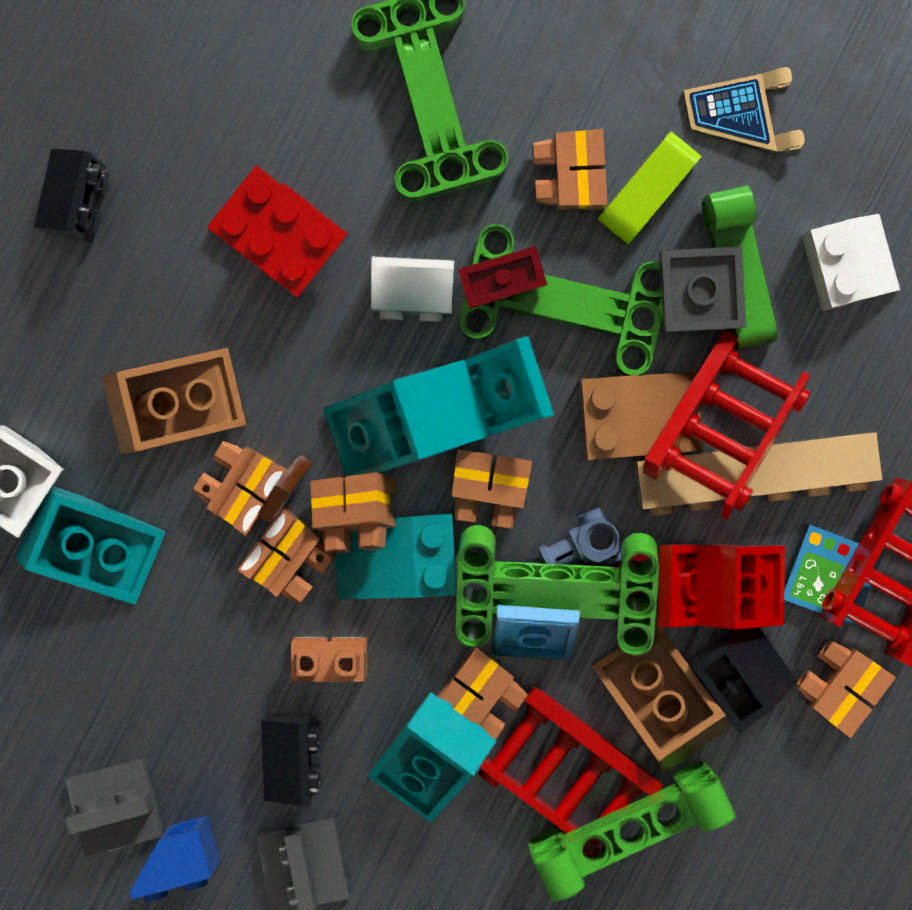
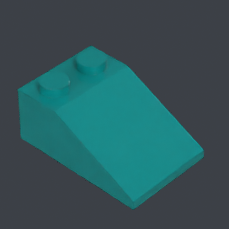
M53 486L29 522L15 557L25 570L136 605L166 532L84 496Z
M452 513L394 516L396 527L386 528L384 549L364 550L358 548V531L351 532V551L349 553L335 554L338 600L457 595Z
M430 692L367 777L432 823L475 775L497 740L488 735L483 727L469 721L454 710L449 702L438 698Z

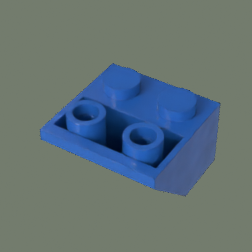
M208 815L168 827L129 892L131 900L144 897L145 902H151L166 897L168 890L183 886L184 891H191L208 884L207 879L213 876L220 863Z

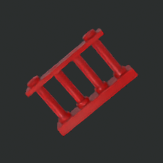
M724 330L647 454L643 473L657 481L664 469L669 472L673 469L727 499L721 516L728 520L735 508L740 511L744 509L753 492V489L748 487L793 410L798 413L802 411L811 395V391L806 389L810 374L804 371L795 386L792 387L740 359V354L735 352L739 337ZM732 372L784 400L785 403L776 418L773 419L721 391V386L716 383L722 373L729 375ZM703 404L708 407L713 404L765 432L766 434L756 451L754 452L701 423V418L697 414ZM693 436L746 465L737 483L733 484L680 455L681 450L677 447L683 437L690 439Z
M895 477L893 483L888 484L883 490L880 497L881 505L837 585L824 597L822 602L823 610L819 617L838 627L841 626L845 617L887 640L888 646L884 651L886 655L912 667V590L873 569L884 547L912 563V544L892 533L903 512L912 517V481ZM865 582L906 605L907 611L899 625L895 627L854 604Z
M532 684L528 689L527 697L525 698V701L530 704L526 709L529 713L492 761L487 757L484 759L478 772L480 777L495 788L501 783L565 833L579 828L568 818L603 772H609L612 767L625 776L621 781L624 785L599 818L629 805L636 795L641 796L644 791L651 795L658 792L663 786L656 776L535 684ZM550 719L561 728L558 732L560 738L523 785L505 772V769L540 723L545 724ZM581 743L593 752L589 757L592 761L556 809H554L538 797L537 793L571 748H577ZM596 838L589 839L583 845L582 851L588 855L597 854L603 846L600 844L601 840Z

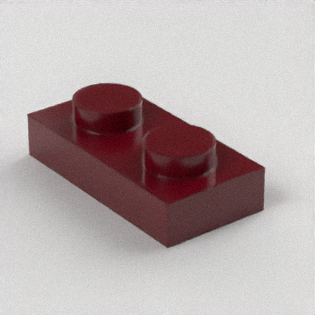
M536 246L457 270L469 309L547 286Z

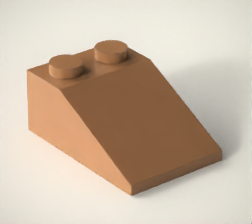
M228 348L115 372L102 377L120 455L247 425Z
M697 372L579 380L584 460L647 455L693 382ZM693 436L690 439L683 437L677 448L681 452L703 451V443Z
M655 622L653 645L648 652L634 656L625 653L619 647L591 666L663 773H666L729 729L726 715L661 627L658 626L657 622Z

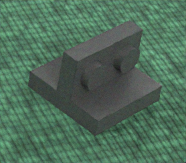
M742 247L663 250L659 252L663 333L685 331L695 333L710 330L746 328Z
M145 758L72 776L65 780L73 810L65 818L69 834L79 833L85 857L161 838L164 834Z
M335 818L257 833L256 840L270 910H317L318 905L350 898Z

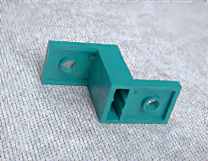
M528 336L508 342L465 360L390 381L323 408L345 477L381 473L554 415ZM506 379L511 384L512 395L509 393L507 389ZM362 430H363L364 433H365L366 441H365V439H364V437H363Z

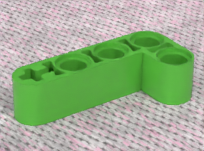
M749 185L707 194L702 199L701 205L710 248L742 247L746 328L730 329L732 334L739 337L736 350L739 351L777 342L776 323L752 223L756 220V206Z

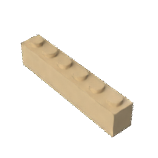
M877 432L773 444L748 486L753 489V492L747 504H753L752 496L766 494L768 501L792 499L791 491L807 490L808 497L832 494L831 486L846 485L847 492L871 489L870 482L882 480ZM758 446L748 448L755 452ZM720 451L682 455L733 484L737 483L746 468V465ZM645 460L633 461L639 509H649L650 516L674 513L673 506L688 504L689 511L713 509L712 501L726 499L673 469L670 472L664 469L656 481L643 473Z

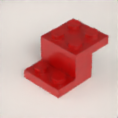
M257 165L207 226L210 231L296 298L302 295L348 237V233L285 183L281 185Z
M711 543L659 545L658 626L670 628L706 626L745 629L784 625L785 546H744Z

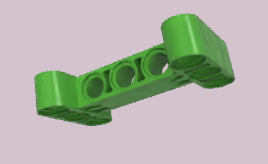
M387 0L359 9L353 15L351 21L353 38L362 49L373 51L395 45L426 156L401 165L396 172V191L399 197L410 203L425 201L493 182L502 177L507 167L508 153L501 143L494 140H486L468 146L465 145L436 41V33L453 29L462 22L465 0H451L456 3L458 9L454 14L448 16L440 14L436 9V5L442 0ZM405 10L415 11L420 17L419 21L412 26L402 25L398 22L397 18ZM366 21H375L381 26L380 32L373 37L363 36L359 32V28ZM485 152H493L499 156L501 165L495 170H485L479 164V157ZM451 162L458 164L463 171L462 176L456 181L445 180L440 174V169L444 164ZM410 173L419 174L425 181L423 187L417 192L405 190L401 183L406 175Z
M500 224L487 226L481 231L478 238L472 265L512 253L514 248L512 232ZM493 234L502 236L507 243L506 250L501 254L489 253L484 245V241L488 236ZM650 261L640 266L631 278L628 294L545 275L547 286L473 309H469L466 297H464L459 327L463 335L470 340L481 341L486 339L495 327L498 311L501 308L618 336L613 354L615 369L623 376L640 375L646 372L652 363L662 322L661 283L657 291H648L641 284V275L645 271H653L660 278V263ZM643 309L650 314L652 320L648 330H638L633 326L631 316L635 310ZM475 311L484 313L489 321L488 328L480 333L470 331L466 325L467 316ZM627 348H635L642 355V364L636 370L627 368L622 361L623 352Z
M474 525L465 529L461 534L457 562L456 636L462 644L469 647H480L486 644L492 634L493 614H497L498 605L576 610L579 611V618L616 620L617 640L622 651L635 656L648 652L652 647L655 631L659 560L657 543L648 534L634 533L623 541L620 567L495 561L496 539L490 529L485 526ZM478 546L485 549L486 551L484 553L476 554L472 553L468 549L471 547ZM639 554H643L649 557L648 559L640 562L631 559L633 556ZM478 583L484 586V588L475 590L467 585ZM634 591L646 593L644 596L637 598L629 595ZM470 619H477L483 623L479 625H473L468 623L467 621ZM632 627H639L643 629L642 631L637 633L627 631Z
M706 762L693 763L680 769L673 775L675 784L564 835L560 828H554L532 838L528 842L530 853L550 900L560 901L578 893L585 886L582 877L692 826L698 825L702 831H711L731 822L736 815L719 777ZM665 804L675 805L676 814L672 819L668 821L657 819V812L660 807ZM635 821L640 824L639 831L635 836L631 838L620 836V828L626 822ZM596 838L603 841L602 849L597 854L588 855L582 851L583 845L589 839Z

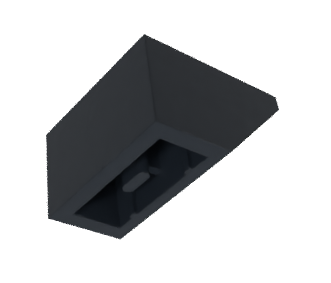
M51 148L34 228L41 232L89 242L90 233L95 234L97 232L100 222V210H96L99 194L104 195L108 186L109 172L104 171L106 165L91 152Z
M760 627L732 629L687 661L692 671L726 715V719L731 726L739 733L772 711L798 682Z
M312 713L265 714L261 720L264 801L301 807L310 806L313 795L319 794V787L322 786L321 763H314V754L318 753V747H320V723H313Z

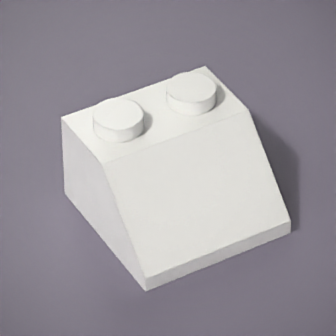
M879 214L841 221L812 229L802 235L822 311L900 290Z
M372 257L371 311L379 312V319L402 321L403 314H419V321L443 322V316H451L454 261Z
M1 425L0 526L19 538L64 469L40 448L8 427Z

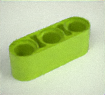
M671 131L605 209L598 220L628 245L702 156Z

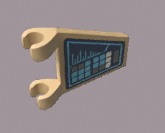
M783 67L762 74L683 90L691 130L776 153L800 149L805 143L802 130H794L774 136L765 90L788 87L792 82L790 68Z

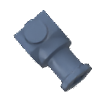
M599 507L578 517L580 521L579 526L569 530L568 538L549 547L545 545L539 547L546 564L576 565L582 562L588 566L594 562H599L601 566H609L618 562L621 558V551L618 547L620 539L618 531L612 522L604 518ZM605 527L611 532V541L605 547L593 546L589 541L591 532L595 528ZM567 552H570V553H568V554H566V555H564V556H562V557H560V558H557V557H559V556H561V555H563V554H565V553H567Z

